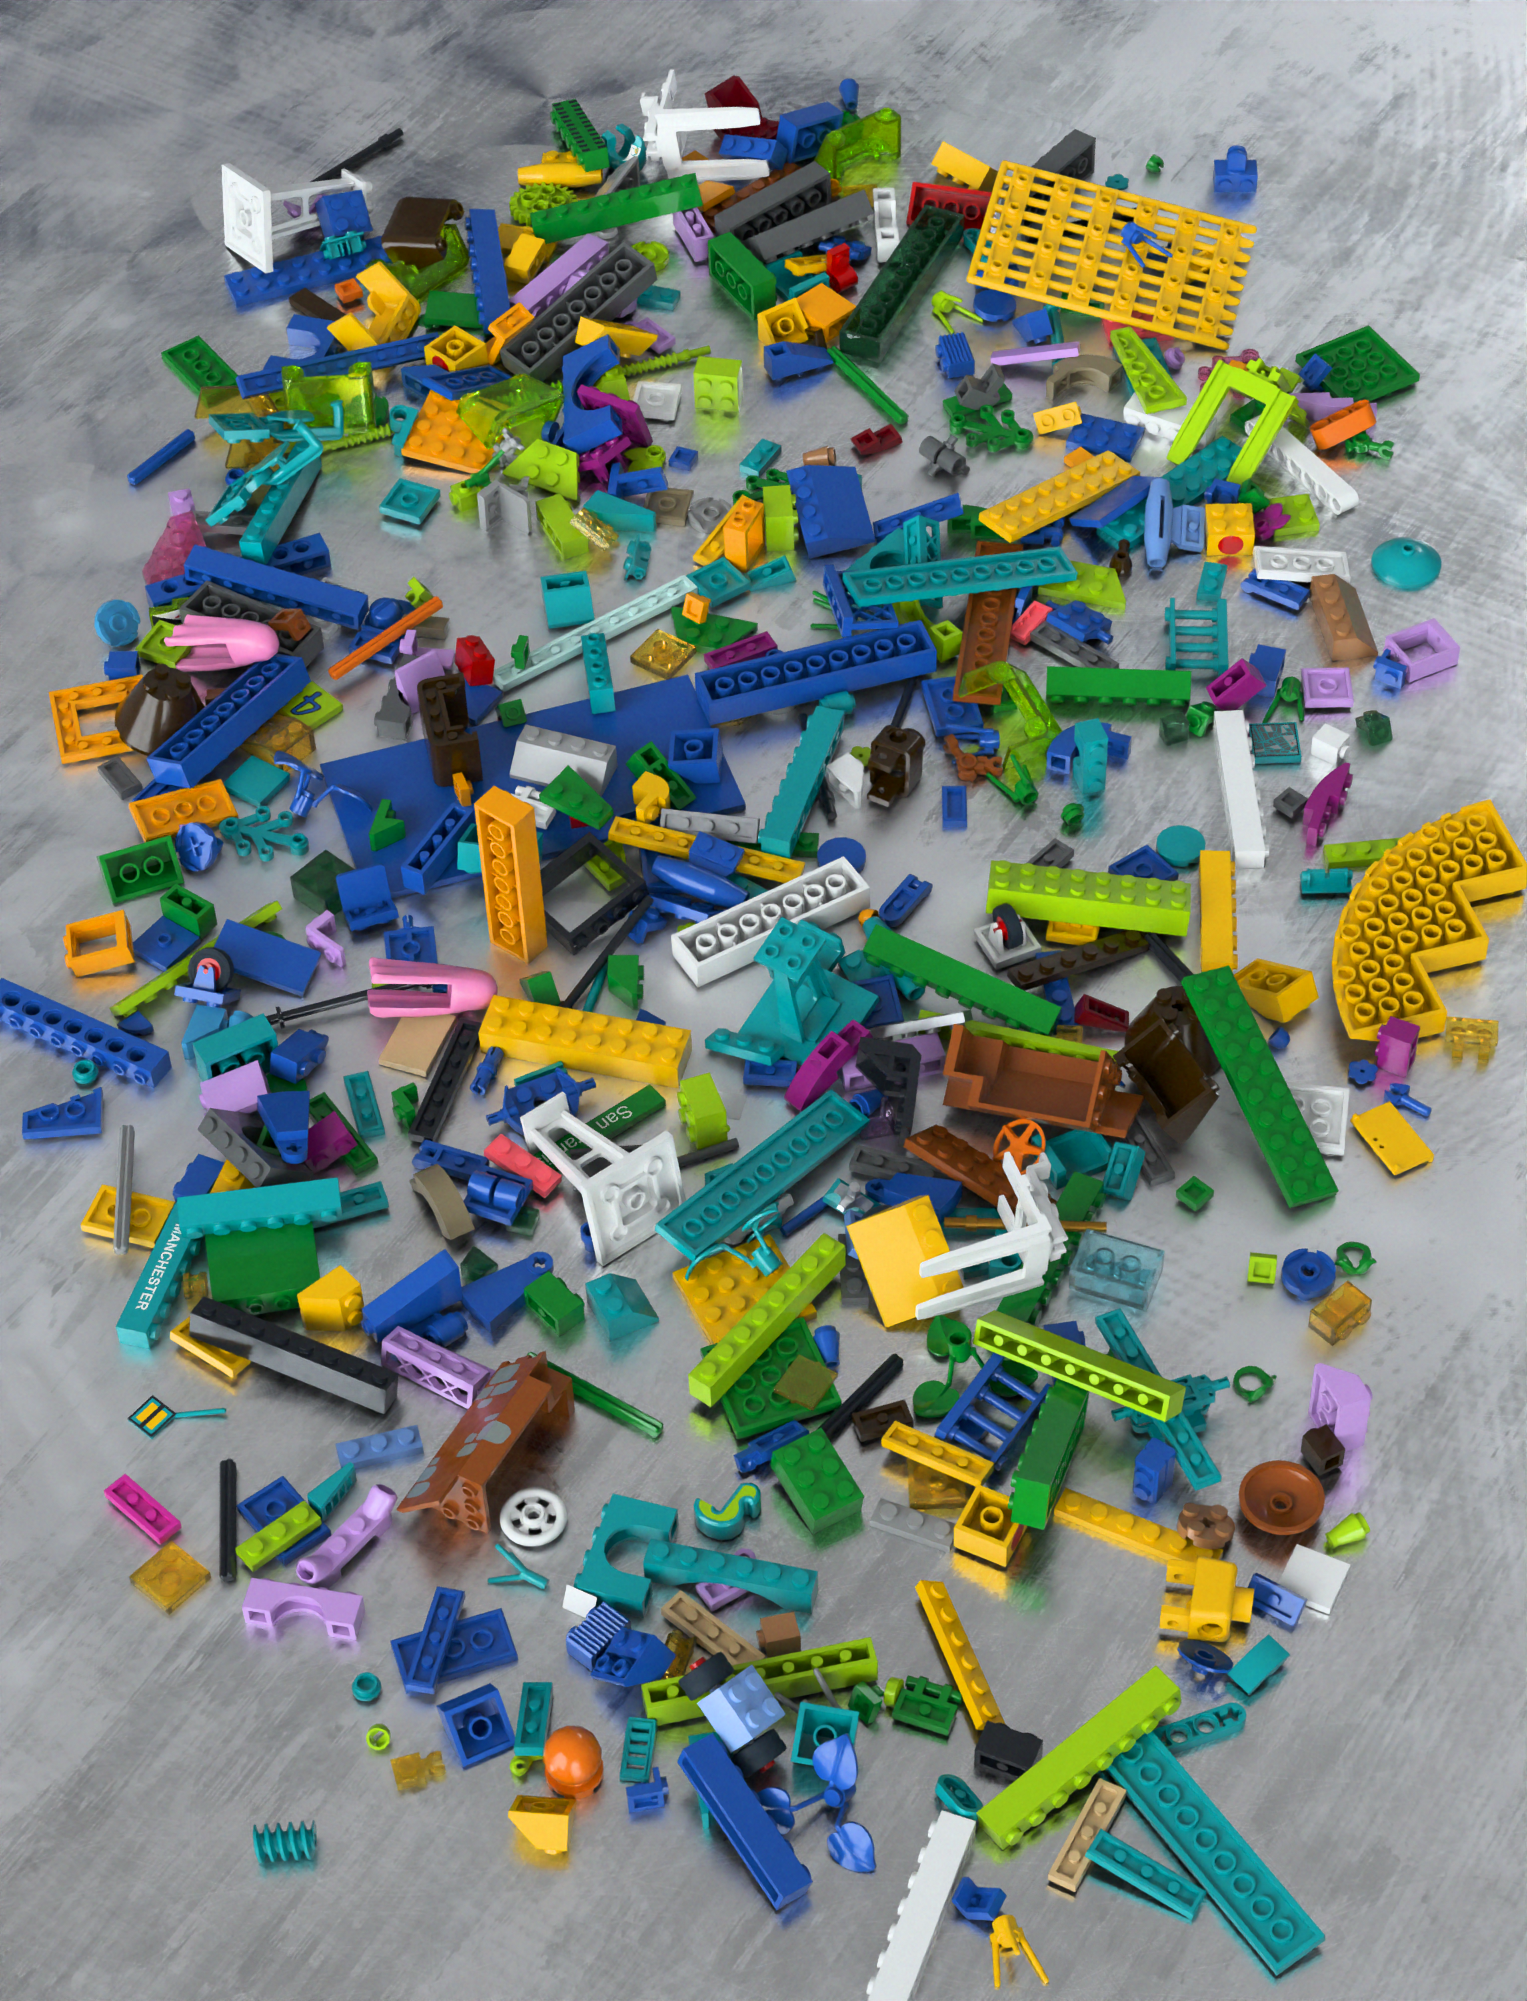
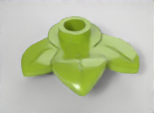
M651 445L646 449L638 447L624 453V456L632 461L628 468V473L656 467L663 468L662 463L666 460V453L659 445Z

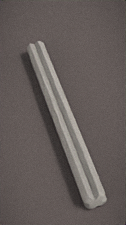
M122 1125L119 1132L113 1249L116 1255H125L129 1251L135 1137L132 1125Z

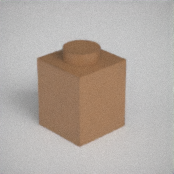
M794 1611L760 1618V1630L756 1631L759 1648L764 1647L767 1658L801 1651V1636Z

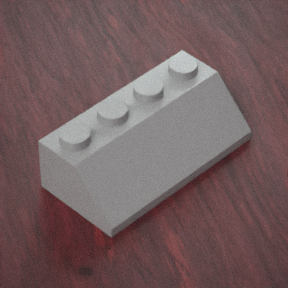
M525 725L516 742L509 775L510 778L548 786L569 765L602 797L617 768L616 746Z

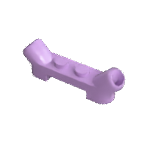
M382 1484L372 1486L365 1502L311 1556L302 1557L296 1565L298 1578L302 1582L309 1584L312 1588H330L342 1576L341 1569L374 1535L380 1537L392 1524L391 1512L398 1498L396 1493L391 1488Z

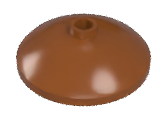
M1275 1460L1259 1464L1244 1476L1240 1484L1239 1504L1243 1514L1254 1526L1268 1533L1292 1535L1303 1532L1318 1521L1324 1509L1325 1494L1320 1481L1310 1470L1294 1462Z

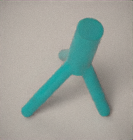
M500 1544L495 1545V1548L521 1573L488 1578V1583L526 1580L543 1590L546 1589L549 1579L526 1568L513 1552H508Z

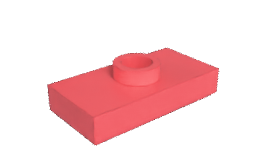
M1034 600L1012 625L1010 639L1026 646L1031 640L1030 633L1047 620L1048 613L1052 612L1053 608Z

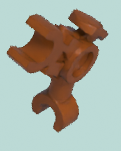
M953 734L944 737L946 744L943 745V749L948 754L952 753L956 758L959 771L958 777L961 780L972 782L976 779L977 774L986 775L987 772L995 777L1002 776L1003 768L995 767L1002 766L1001 757H992L991 759H987V756L975 757L968 752L964 753L959 748V743Z

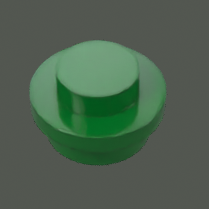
M1068 804L1063 808L1061 819L1066 821L1068 825L1081 821L1085 816L1083 812L1084 807L1082 804Z

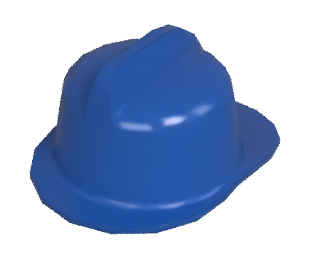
M386 597L379 598L370 605L364 624L386 630L398 622L404 614H409L416 608L408 601Z

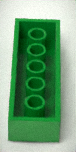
M1058 1378L1054 1387L1049 1386L1046 1394V1403H1042L1040 1408V1420L1035 1419L1032 1436H1028L1025 1453H1021L1018 1470L1013 1472L1011 1487L1015 1488V1492L1011 1493L1008 1502V1509L1012 1510L1011 1522L1042 1530L1045 1529L1085 1427L1090 1391Z

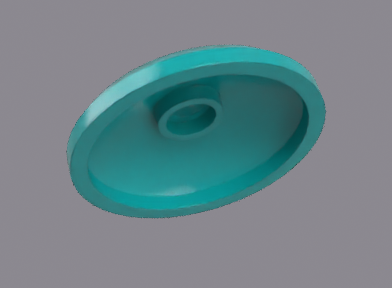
M1398 537L1381 543L1374 550L1371 559V566L1376 576L1383 582L1399 588H1418L1430 584L1440 574L1442 565L1439 553L1431 545L1411 537Z

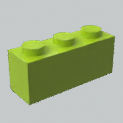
M561 493L535 501L537 520L564 560L589 552L588 542L591 541L587 528L584 529L582 527L579 516L577 514L574 515L570 502L565 501Z

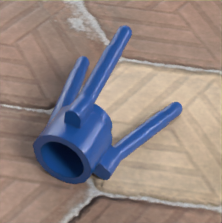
M1129 222L1123 227L1121 237L1124 239L1121 242L1127 246L1142 268L1145 267V264L1131 244H1139L1143 240L1171 258L1173 256L1172 253L1144 236L1146 234L1156 238L1157 234L1138 226L1134 222Z
M946 724V727L949 729L978 733L954 734L956 739L978 740L979 748L983 747L984 750L972 753L975 757L994 754V749H999L1000 737L998 730ZM956 759L952 760L953 764H956Z

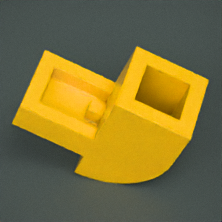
M645 771L632 786L633 801L637 805V821L650 824L651 821L658 817V814H661L662 808L671 809L669 786L663 778Z

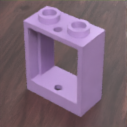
M1435 618L1386 636L1385 647L1383 648V652L1386 649L1391 650L1390 660L1407 666L1405 679L1409 683L1457 665L1460 646ZM1428 642L1437 653L1412 662L1403 651Z

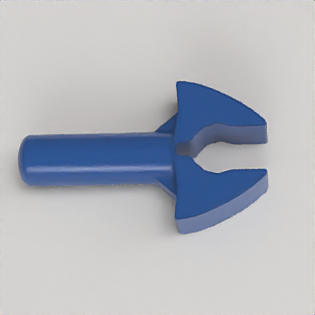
M1393 1083L1390 1084V1092L1385 1090L1384 1099L1386 1103L1390 1101L1395 1108L1399 1105H1405L1426 1117L1430 1115L1431 1107L1408 1095L1410 1091L1409 1085Z

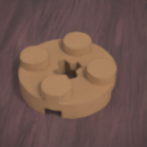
M1186 1503L1178 1517L1177 1531L1184 1540L1186 1536L1194 1540L1193 1545L1199 1548L1220 1549L1225 1546V1542L1229 1541L1230 1543L1232 1541L1235 1524L1232 1518L1227 1515V1508L1222 1505L1208 1506Z

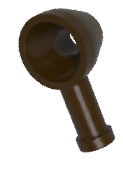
M1126 539L1119 541V551L1115 552L1109 563V568L1116 569L1118 577L1127 576L1132 572V561L1128 554L1130 543Z

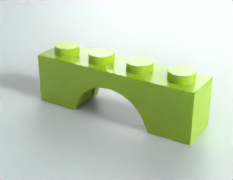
M919 600L892 603L899 621L898 625L917 620L922 621L937 650V659L940 662L959 655L963 632L949 620L937 625L932 623L923 613Z

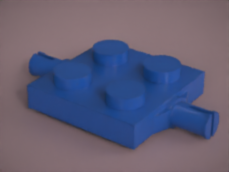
M1048 600L1045 604L1053 608V611L1048 613L1046 621L1079 641L1085 642L1096 638L1108 645L1113 641L1114 637L1105 632L1111 628L1112 621L1104 617L1102 613L1087 607L1085 603L1075 600L1067 605L1059 606Z
M405 915L402 918L404 928L384 932L386 959L438 964L434 926H413V917L408 915L409 922H407V916Z

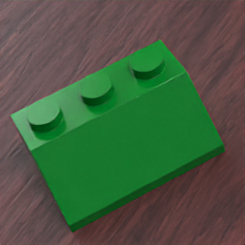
M170 835L96 856L113 904L172 887L175 884L185 883Z

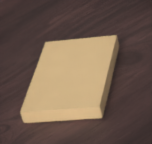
M444 1014L429 1017H401L379 1057V1065L427 1077L457 1022L456 1016Z

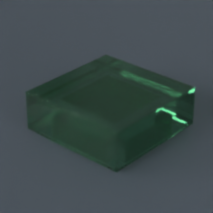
M522 1206L512 1225H506V1230L532 1236L540 1216L539 1209Z

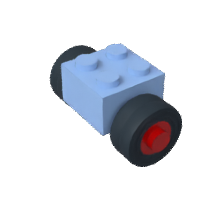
M722 1652L716 1653L708 1660L703 1656L691 1664L689 1667L692 1671L678 1681L679 1685L691 1701L709 1690L710 1694L697 1704L730 1753L744 1744L746 1745L730 1758L732 1763L741 1769L744 1778L749 1777L758 1770L762 1774L775 1765L774 1759L787 1749L785 1743L780 1739L774 1728L758 1738L756 1736L783 1717L785 1712L754 1666L750 1665L726 1683L720 1685L718 1683L734 1672V1668Z

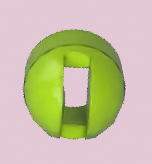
M384 1724L371 1726L366 1736L367 1744L375 1750L386 1748L391 1738L390 1730ZM381 1731L382 1734L375 1740L373 1736Z

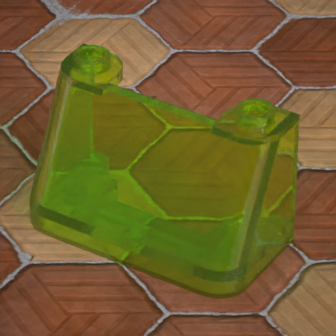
M882 108L837 130L831 131L825 136L814 161L830 172L831 179L838 180L841 185L844 167L870 155H873L878 160L881 159V155L890 156L892 161L900 158L901 116L891 108Z
M444 224L440 233L442 238L448 243L447 254L444 260L417 270L415 265L405 266L403 260L387 264L382 259H374L365 266L367 269L381 261L415 299L419 300L428 294L429 290H434L465 268L469 263V254L457 225Z
M371 362L354 363L349 367L348 375L304 377L303 369L298 366H282L281 375L285 411L305 410L311 412L314 415V420L304 422L308 427L334 426L333 407L330 406V403L339 399L343 400L344 434L367 433L376 427V396ZM286 422L287 429H293L295 424H288Z
M518 373L512 378L471 394L463 395L459 400L460 403L456 413L489 450L497 443L495 440L501 434H504L502 432L504 427L510 431L511 428L535 418H539L544 423L549 420L556 422L565 396L560 390L525 373Z

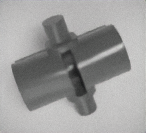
M951 434L947 441L943 443L933 436H928L922 441L919 453L931 461V467L927 471L929 475L935 477L937 472L942 469L953 476L960 473L964 475L969 473L970 467L966 465V458L954 451V445L958 438Z

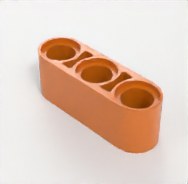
M1360 400L1315 422L1310 426V431L1317 449L1324 450L1372 427L1377 421L1369 400Z

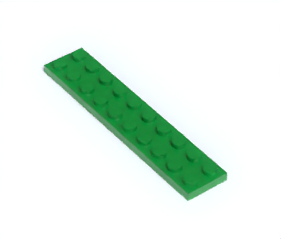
M1230 966L1184 977L1181 984L1289 1208L1335 1196L1339 1190Z

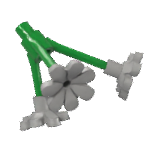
M504 427L502 432L504 433L503 437L505 440H502L501 444L495 443L493 449L496 452H493V458L483 469L473 474L472 478L465 480L466 487L468 489L474 486L486 487L492 483L488 473L497 465L501 467L509 466L519 456L513 454L516 452V448L521 451L525 449V446L520 443L522 440L518 436L514 437ZM524 476L518 485L509 484L508 486L528 497V492L525 490L528 487L529 476Z

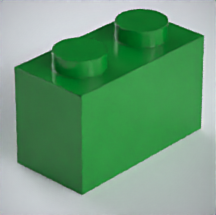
M175 884L159 898L163 916L199 936L200 939L204 938L217 925L214 904L178 884Z
M550 1271L523 1288L525 1305L559 1337L585 1319L583 1299L577 1293L573 1294L567 1288L565 1282L560 1277L556 1278Z

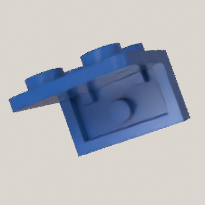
M382 863L351 870L336 876L344 919L351 931L364 930L368 926L379 923L386 924L393 919L399 918L398 910L391 899L386 871Z

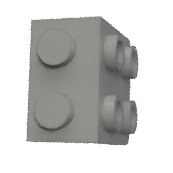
M496 479L477 494L481 529L488 531L498 522L504 520L527 534L532 531L530 501L525 495L518 493Z

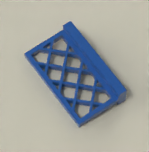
M834 564L824 566L822 585L841 637H850L852 630L898 628L899 621L892 604H880L884 606L883 608L875 605L861 607L860 609L853 607L852 605H856L852 596L847 593L848 589L841 580L843 572L851 571H836ZM869 610L875 614L871 615L866 613V611ZM882 616L889 620H882L880 617ZM860 617L866 621H856V619Z

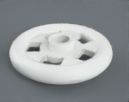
M526 1488L514 1493L505 1501L500 1512V1525L505 1535L515 1543L524 1546H540L553 1541L562 1533L567 1523L568 1514L563 1500L554 1492L544 1488ZM540 1499L545 1500L549 1505L547 1508H544L538 1501ZM523 1501L527 1503L521 1511L516 1508ZM548 1515L556 1516L554 1524H547ZM520 1519L522 1527L515 1529L511 1521ZM541 1529L542 1531L538 1535H529V1530Z

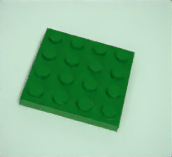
M1369 325L1296 354L1295 362L1303 369L1315 353L1318 354L1332 367V370L1319 385L1326 392H1330L1332 398H1353L1354 403L1360 400L1372 401L1416 383L1420 379V374Z
M804 1317L794 1319L720 1398L737 1440L783 1426L793 1420L799 1421L828 1412L842 1405V1400ZM718 1343L700 1348L702 1359Z

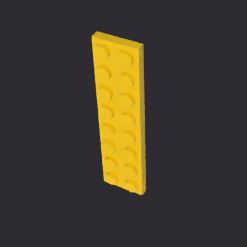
M1107 450L980 512L978 520L1009 543H1012L1094 502L1130 477L1140 476V471Z

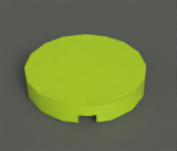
M641 241L631 246L654 263L656 272L663 270L668 265L669 252L663 244L656 241L645 244V241Z

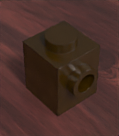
M1327 1424L1319 1428L1310 1429L1302 1437L1301 1453L1319 1476L1343 1465L1345 1448Z

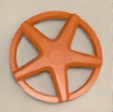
M1018 1119L1003 1125L994 1143L992 1159L1002 1165L1000 1160L1004 1159L1005 1152L1010 1151L1020 1174H1026V1169L1022 1171L1023 1159L1028 1157L1029 1154L1038 1155L1037 1160L1034 1162L1036 1164L1039 1162L1040 1153L1045 1152L1046 1139L1042 1128L1036 1122L1028 1119ZM1028 1124L1029 1126L1020 1137L1011 1129L1017 1125ZM1035 1129L1038 1130L1041 1136V1148L1031 1145L1028 1141ZM1006 1135L1010 1146L999 1153L1001 1140Z

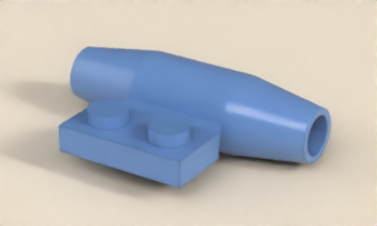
M1163 478L1151 481L1145 506L1144 543L1147 563L1155 568L1166 565L1171 543L1179 547V549L1201 552L1204 548L1205 508L1184 504L1173 508L1170 483Z

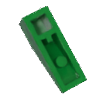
M652 741L633 753L627 761L626 766L637 779L647 771L663 778L667 782L670 793V807L674 810L683 809L697 798L678 773L669 769L668 761Z

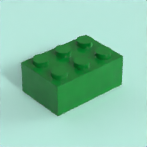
M822 1428L772 1452L770 1466L812 1535L861 1511L864 1495Z

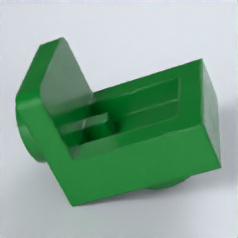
M1247 479L1242 483L1238 501L1240 503H1252L1253 514L1267 507L1270 503V500L1264 496L1265 492L1253 481Z
M1206 701L1191 705L1182 727L1202 737L1205 735L1208 724L1213 723L1214 711L1219 710L1215 709L1216 706Z
M414 1082L391 1092L394 1116L398 1122L402 1121L407 1129L411 1128L416 1117L413 1104L419 1101L417 1086Z

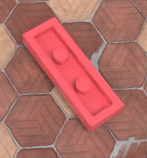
M500 1134L484 1149V1156L506 1172L532 1180V1190L544 1198L562 1181L561 1174L503 1134Z

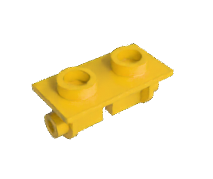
M1077 402L1033 413L1039 435L1082 423L1080 416L1082 412L1080 406H1077Z

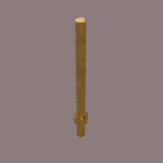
M966 1215V1218L944 1217V1228H966V1231H977V1229L1007 1230L1002 1219L977 1218V1215ZM1059 1220L1064 1231L1107 1232V1222Z

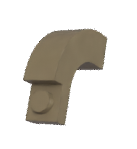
M1079 355L1077 357L1065 358L1053 366V375H1050L1046 381V397L1054 400L1068 388L1079 384L1093 385L1109 393L1122 382L1123 365L1115 360L1099 355Z
M435 1164L413 1174L414 1178L409 1180L411 1187L414 1191L422 1194L429 1203L444 1237L452 1240L475 1229L457 1188L440 1165Z

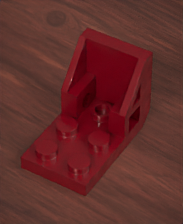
M733 75L704 93L708 108L747 107L759 109L761 118L759 125L713 129L721 140H723L725 134L776 140L779 121L762 117L759 102L739 76Z

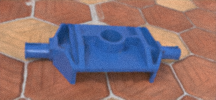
M557 1067L552 1074L508 1089V1086H505L502 1109L486 1115V1120L489 1126L504 1121L515 1132L524 1136L520 1117L535 1109L533 1104L536 1101L543 1100L546 1102L559 1093L564 1092L570 1114L577 1117L579 1097L582 1096V1092L596 1088V1083L593 1077L576 1082Z

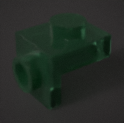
M1370 710L1364 712L1363 716L1355 718L1356 726L1367 732L1369 745L1375 746L1393 739L1390 718L1379 713L1377 710Z

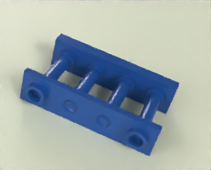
M993 1353L937 1427L934 1437L944 1442L948 1439L951 1441L955 1439L982 1458L993 1462L994 1470L1000 1471L1008 1459L1005 1456L1038 1410H1040L1042 1403H1046V1394L1051 1385L1047 1383L1042 1391L1037 1393L1004 1371L1005 1368L1002 1367L1005 1357ZM992 1380L995 1382L1000 1381L1031 1401L1032 1404L1025 1413L991 1392L988 1386ZM977 1400H985L1018 1423L1011 1432H1008L975 1410L976 1407L973 1405ZM963 1419L965 1421L971 1420L1003 1441L1002 1445L995 1453L960 1430V1422Z

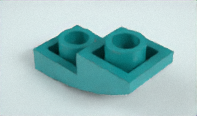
M1268 1634L1227 1675L1250 1696L1268 1676H1271L1287 1660L1290 1654Z

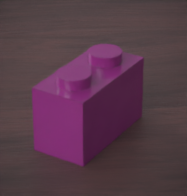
M1241 658L1210 683L1206 689L1216 706L1224 711L1237 710L1267 685L1258 668Z
M1390 1016L1387 1024H1382L1377 1034V1039L1380 1040L1375 1050V1056L1378 1057L1377 1067L1406 1078L1415 1061L1420 1026Z
M335 1111L309 1128L308 1157L304 1162L314 1174L327 1168L330 1163L347 1154L358 1145Z

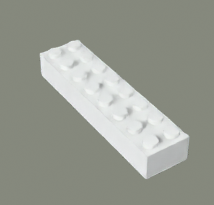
M843 856L671 935L672 956L697 987L703 986L754 962V956L781 917L797 925L801 919L808 923L814 922L823 930L860 913L864 909L870 908V886Z

